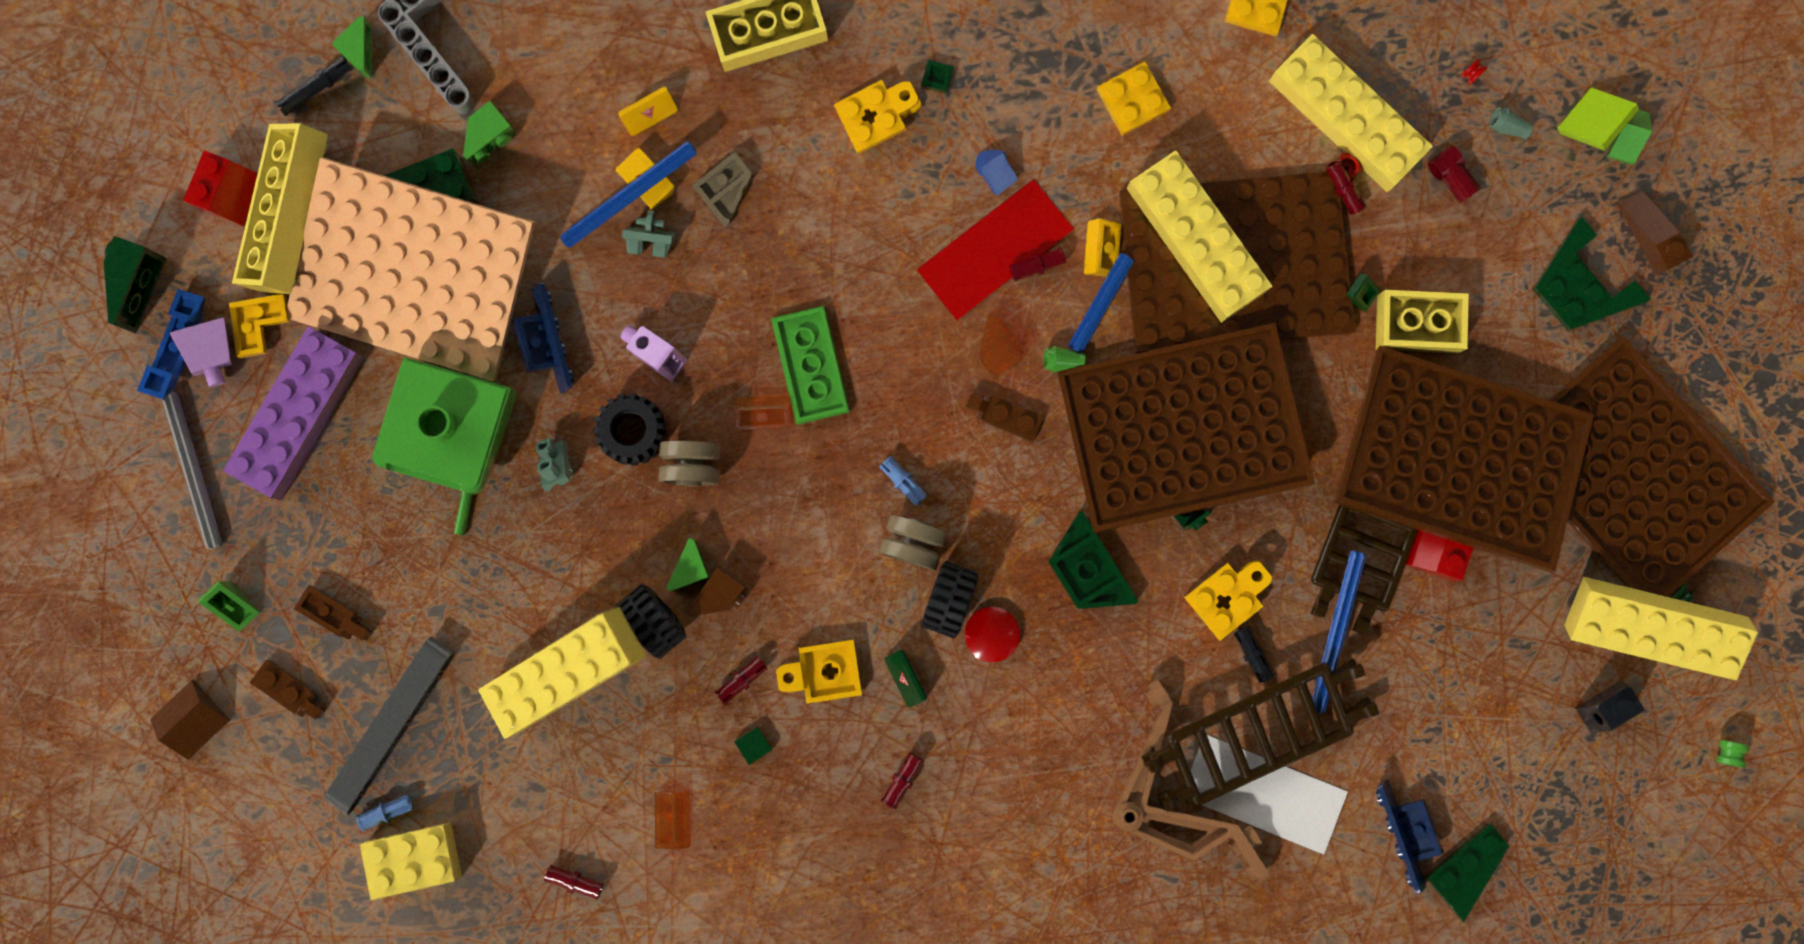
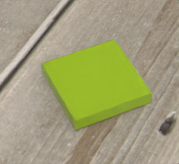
M1591 87L1559 125L1558 131L1561 135L1605 151L1638 112L1639 108L1637 103Z

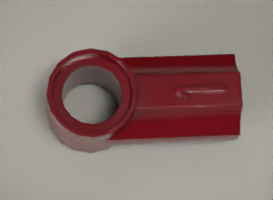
M1451 145L1429 160L1427 166L1431 174L1437 180L1443 181L1461 204L1479 191L1481 187L1464 166L1465 160L1461 152Z

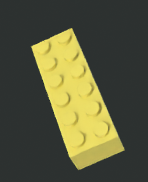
M1313 33L1274 72L1269 80L1279 92L1343 152H1347L1356 158L1358 163L1362 165V169L1387 193L1433 147Z
M301 123L269 124L232 284L259 292L292 293V288L296 283L295 275L304 241V228L319 160L323 158L327 150V133Z
M1176 150L1130 181L1127 187L1128 192L1221 323L1262 296L1272 287Z
M1584 576L1564 624L1570 639L1573 641L1736 681L1758 634L1757 629L1747 616Z
M620 607L598 615L481 687L478 691L501 734L506 739L524 731L646 658V655Z

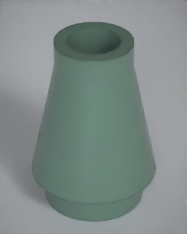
M1498 107L1492 114L1489 122V127L1494 129V133L1527 139L1533 131V124L1524 120L1508 107L1504 109Z

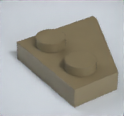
M734 152L694 183L692 187L721 224L727 227L751 178L752 172L737 153Z

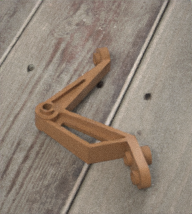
M1154 680L1147 685L1148 692L1145 695L1153 707L1157 705L1160 707V712L1120 798L1113 809V822L1124 831L1193 861L1230 838L1231 841L1228 842V845L1236 857L1241 855L1246 863L1243 869L1252 882L1257 879L1259 883H1262L1270 878V875L1255 852V849L1261 846L1262 842L1250 825L1241 830L1239 825L1231 822L1172 810L1166 812L1165 809L1147 805L1155 772L1150 773L1148 767L1146 768L1141 756L1149 752L1161 750L1173 704L1160 682ZM1127 812H1130V819L1125 821V814ZM1150 820L1203 830L1207 833L1194 843L1187 844L1148 827V823Z

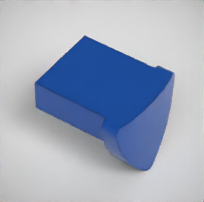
M987 150L978 154L975 167L979 175L986 181L992 193L997 196L1016 182L1018 178L1007 162V155L1004 151Z

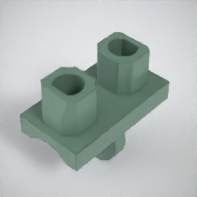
M648 211L646 218L637 217L636 225L645 226V228L627 226L626 229H623L622 238L626 239L627 253L642 254L644 241L653 242L652 256L666 258L669 255L671 244L676 240V232L654 230V228L664 229L665 221L656 220L655 212Z
M550 438L536 443V452L539 454L540 460L537 464V471L541 475L542 488L547 492L556 484L565 485L573 477V468L568 463L567 444L563 440L554 443Z

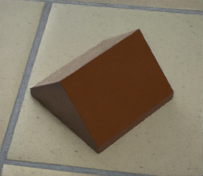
M191 680L150 719L158 741L187 760L194 756L231 721L194 680Z

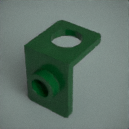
M1210 509L1207 511L1199 510L1192 512L1187 517L1176 515L1174 518L1184 531L1191 528L1197 531L1208 523L1206 517L1212 512Z

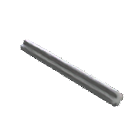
M171 391L162 402L205 547L207 549H216L222 546L221 536L177 392Z

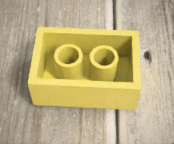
M1384 290L1377 295L1376 350L1379 346H1383L1395 351L1458 354L1468 349L1469 294Z
M451 822L377 838L360 844L371 900L453 882L462 877Z

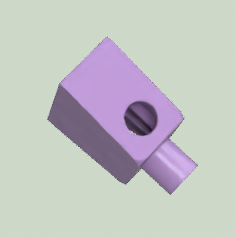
M224 318L170 332L174 343L193 376L205 374L209 387L225 383L221 369L231 366L232 359Z
M629 325L621 334V339L628 343L626 346L627 350L671 382L687 362V359L677 349L644 326L636 330Z

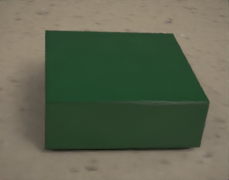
M928 59L921 88L947 94L954 66Z
M1360 273L1346 296L1358 310L1367 312L1381 289L1368 275Z
M758 726L734 741L748 765L773 750Z

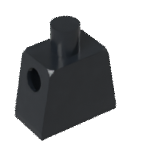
M1618 681L1575 708L1590 732L1612 731L1645 710L1630 685L1622 681ZM1595 713L1601 717L1600 720L1596 718Z

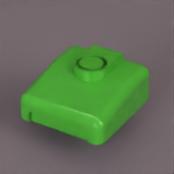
M403 357L374 448L373 461L381 468L470 494H478L486 486L518 392L507 386Z

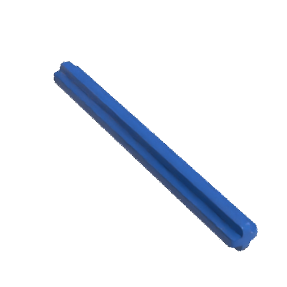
M686 141L562 233L560 238L564 245L567 247L574 246L694 157L697 151L693 144Z
M1351 551L1321 661V663H1328L1331 670L1337 669L1366 560V554L1363 552ZM1320 676L1316 680L1312 699L1317 712L1324 714L1329 695L1322 676Z

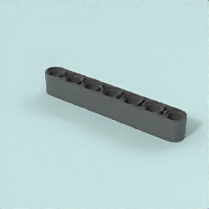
M432 636L426 640L327 790L323 800L346 815H349L355 809L452 661L455 651Z

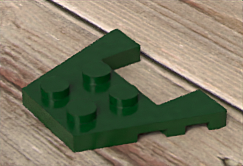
M1583 217L1574 222L1567 237L1564 238L1555 256L1550 260L1532 289L1567 331L1651 300L1635 280L1612 297L1576 253L1598 236Z

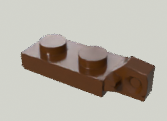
M987 394L984 400L970 395L966 403V407L978 411L976 418L982 420L983 423L1032 443L1044 417Z
M312 585L307 586L294 607V610L339 637L350 640L353 635L362 641H367L372 633V630L360 624L362 617L357 615V612Z
M269 659L265 660L250 681L256 688L300 717H303L306 713L313 719H320L326 711L324 707L314 701L317 695L313 693V689Z

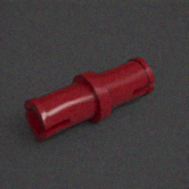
M1341 159L1328 163L1324 169L1328 172L1335 185L1334 191L1343 199L1349 214L1353 215L1362 211L1366 204L1355 188V180L1353 178L1350 179Z
M1059 247L1056 250L1041 255L1033 254L1031 255L1032 258L1010 265L1009 269L1014 282H1017L1034 274L1040 276L1044 274L1045 270L1066 264L1067 261L1063 249Z
M756 655L739 672H733V677L714 693L726 706L743 689L748 690L750 688L749 684L765 670H768V668Z
M911 752L907 754L908 756L898 773L893 774V781L881 799L882 803L894 810L897 809L907 789H911L913 786L912 780L924 763L922 758Z
M553 865L548 867L544 882L565 888L570 894L576 892L595 900L599 899L604 886L602 882L581 876V872L574 871L572 873Z

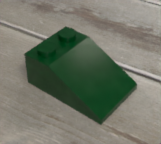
M114 236L112 241L106 246L105 259L103 261L108 323L136 334L166 257L117 236Z

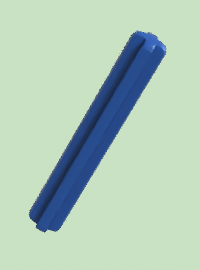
M1119 254L1069 342L1068 347L1071 350L1082 353L1133 264V259L1128 255Z

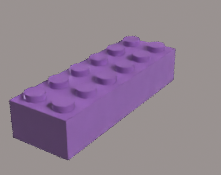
M308 326L223 471L270 498L282 500L365 357Z

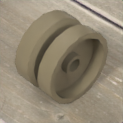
M696 441L660 442L659 457L665 461L677 462V464H665L659 467V483L675 484L676 486L684 487L720 485V470L714 466L703 465V463H715L721 460L720 444Z
M890 515L886 529L889 533L901 537V540L888 537L882 539L879 553L936 571L940 556L938 553L925 548L926 545L935 548L944 547L948 533L916 519H906Z

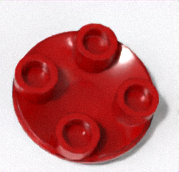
M985 607L975 612L968 620L964 633L965 642L970 652L978 659L985 662H1000L1010 657L1016 650L1020 640L1019 625L1008 611L999 607Z

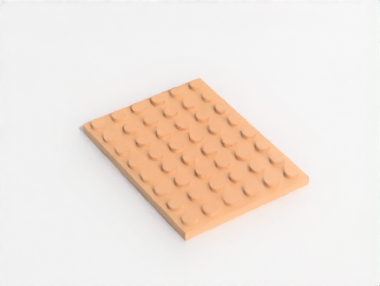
M320 158L304 228V241L295 275L296 283L292 288L287 305L288 318L466 374L495 381L535 222L334 160Z

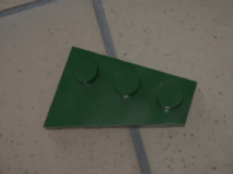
M1487 823L1430 871L1425 878L1460 921L1465 922L1510 846L1492 824Z

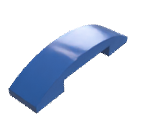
M177 289L168 315L171 316L170 322L152 366H146L137 389L138 392L162 400L168 397L186 365L170 332L201 324L205 305L204 297Z

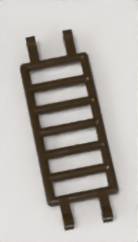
M1339 504L1311 576V582L1321 587L1310 614L1319 618H1325L1333 592L1336 594L1340 593L1342 584L1324 577V573L1329 561L1347 567L1349 557L1333 551L1339 535L1396 558L1391 573L1366 563L1364 564L1363 575L1386 583L1381 599L1357 590L1355 601L1361 603L1362 607L1353 624L1352 631L1359 634H1367L1375 609L1381 612L1389 610L1419 530ZM1352 510L1406 532L1401 547L1343 525L1348 511Z
M1353 658L1345 662L1341 667L1331 670L1328 663H1321L1169 733L1166 737L1169 746L1141 756L1146 768L1148 767L1151 774L1160 770L1163 765L1175 760L1184 785L1173 790H1166L1156 794L1160 804L1164 806L1166 812L1173 810L1180 803L1188 799L1191 800L1194 806H1201L1353 735L1352 723L1380 714L1377 704L1375 702L1371 703L1368 697L1360 700L1355 706L1346 709L1337 685L1349 679H1357L1366 675L1362 664H1357ZM1322 676L1341 727L1327 735L1307 682ZM1294 688H1297L1316 739L1303 746H1300L1281 695ZM1270 699L1290 748V752L1275 758L1256 708L1257 705ZM1244 711L1247 713L1265 760L1264 764L1251 770L1230 719ZM1218 723L1222 726L1240 772L1239 776L1226 782L1205 729ZM1194 734L1215 787L1202 793L1198 790L1179 742Z

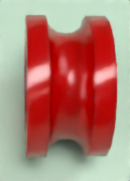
M1479 58L1460 75L1462 78L1466 77L1468 79L1469 85L1488 69L1487 66L1480 64L1481 60Z

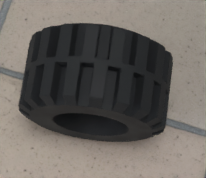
M630 393L628 396L620 394L617 399L611 398L607 401L608 405L605 407L601 406L599 409L601 413L594 420L597 423L596 427H594V434L597 436V439H595L597 445L601 447L604 454L614 461L636 466L638 463L645 464L649 462L648 459L651 457L655 458L658 455L660 442L667 438V431L665 430L667 424L662 412L655 404L643 396L640 397ZM637 414L646 423L645 435L637 444L631 446L623 445L616 437L617 424L623 417Z
M945 561L941 565L922 618V627L951 638H956L961 631L978 582V572Z
M640 584L615 605V608L620 607L638 642L648 653L658 659L664 657L687 637L684 627L669 607L650 587L644 584Z

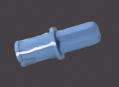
M893 456L888 457L879 466L895 484L894 488H899L914 505L917 506L926 499V493L911 478L912 474L910 472L907 473Z
M405 795L386 804L381 802L378 804V807L356 815L358 827L364 832L383 822L388 824L391 822V819L412 811L413 801L409 795Z

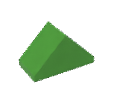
M361 16L332 45L366 78H372L371 24L364 16Z
M1638 110L1610 144L1606 157L1631 165L1635 164L1652 133L1650 113Z
M688 539L666 587L669 591L675 592L710 578L697 541Z
M218 581L198 599L202 606L238 632L260 613L233 582Z

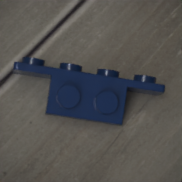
M544 282L538 283L532 289L538 314L515 318L513 324L526 372L532 373L553 368L559 392L563 394L573 387L574 376L572 370L567 367L565 360L567 351L565 344L559 338V321L556 316H553L551 293L549 290H546Z
M1383 780L1377 786V800L1381 806L1385 807L1387 813L1386 824L1390 833H1394L1397 840L1395 845L1399 859L1404 860L1406 865L1405 876L1408 885L1414 887L1415 893L1419 894L1426 888V882L1418 861L1440 856L1444 853L1425 798L1397 805L1389 780Z

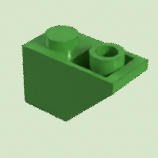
M491 101L468 117L463 156L472 166L476 163L481 164L490 157V152L498 146L503 147L508 144L512 139V135L515 134V131Z

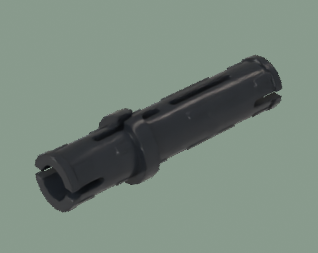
M341 55L340 58L324 69L320 67L316 70L317 74L275 103L277 107L281 108L280 111L287 116L326 87H333V82L349 71H352L353 68L350 64L348 65V61Z

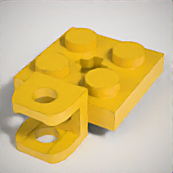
M883 80L834 104L858 155L906 131L907 129L902 119L914 114L922 106L910 82H901L887 89ZM906 96H910L907 101H903ZM869 110L872 113L877 112V115L874 117L875 122L872 124L869 121H863V118L866 116L865 113Z
M1258 560L1247 563L1237 572L1227 562L1184 596V598L1218 640L1221 641L1264 607L1255 596L1271 583L1272 576ZM1255 571L1261 572V577L1258 580L1252 579V573ZM1219 595L1223 597L1229 595L1231 597L1229 608H1218L1216 606L1219 602L1217 599Z
M854 640L798 648L800 662L785 664L776 670L779 690L782 692L805 690L806 704L862 695ZM832 663L833 668H838V673L834 674V679L828 680L827 675H822V670L826 669V664ZM785 673L793 674L794 681L792 683L784 682L783 676Z

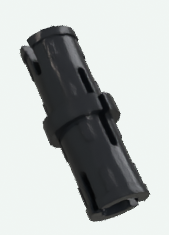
M1248 625L1234 632L1233 635L1244 653L1243 658L1245 662L1248 661L1258 682L1262 683L1273 678L1275 674L1266 660L1265 650L1259 646L1250 626Z

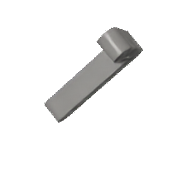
M385 0L378 9V16L450 107L461 115L470 113L475 106L473 95L414 23L443 0H419L415 4H410L411 0ZM399 12L395 20L389 21V16L392 13ZM408 34H416L413 40L405 41ZM432 53L429 61L422 62V57L425 54ZM449 74L446 82L438 83L441 75ZM458 95H466L462 103L455 104V98Z

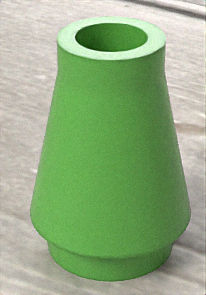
M1057 346L1045 349L1043 367L1045 370H1050L1051 373L1085 366V354L1076 353Z

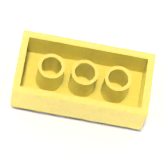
M741 0L705 11L724 72L828 41L826 27L817 0Z

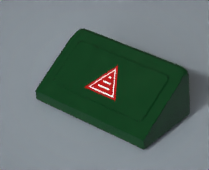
M901 649L885 657V663L906 705L912 707L925 701L927 697L904 650Z

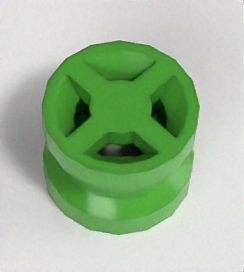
M1720 740L1719 747L1721 752L1716 757V762L1746 768L1747 763L1744 758L1745 754L1749 752L1750 746Z

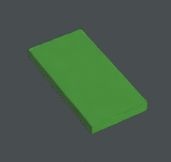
M825 306L771 318L796 425L850 413Z

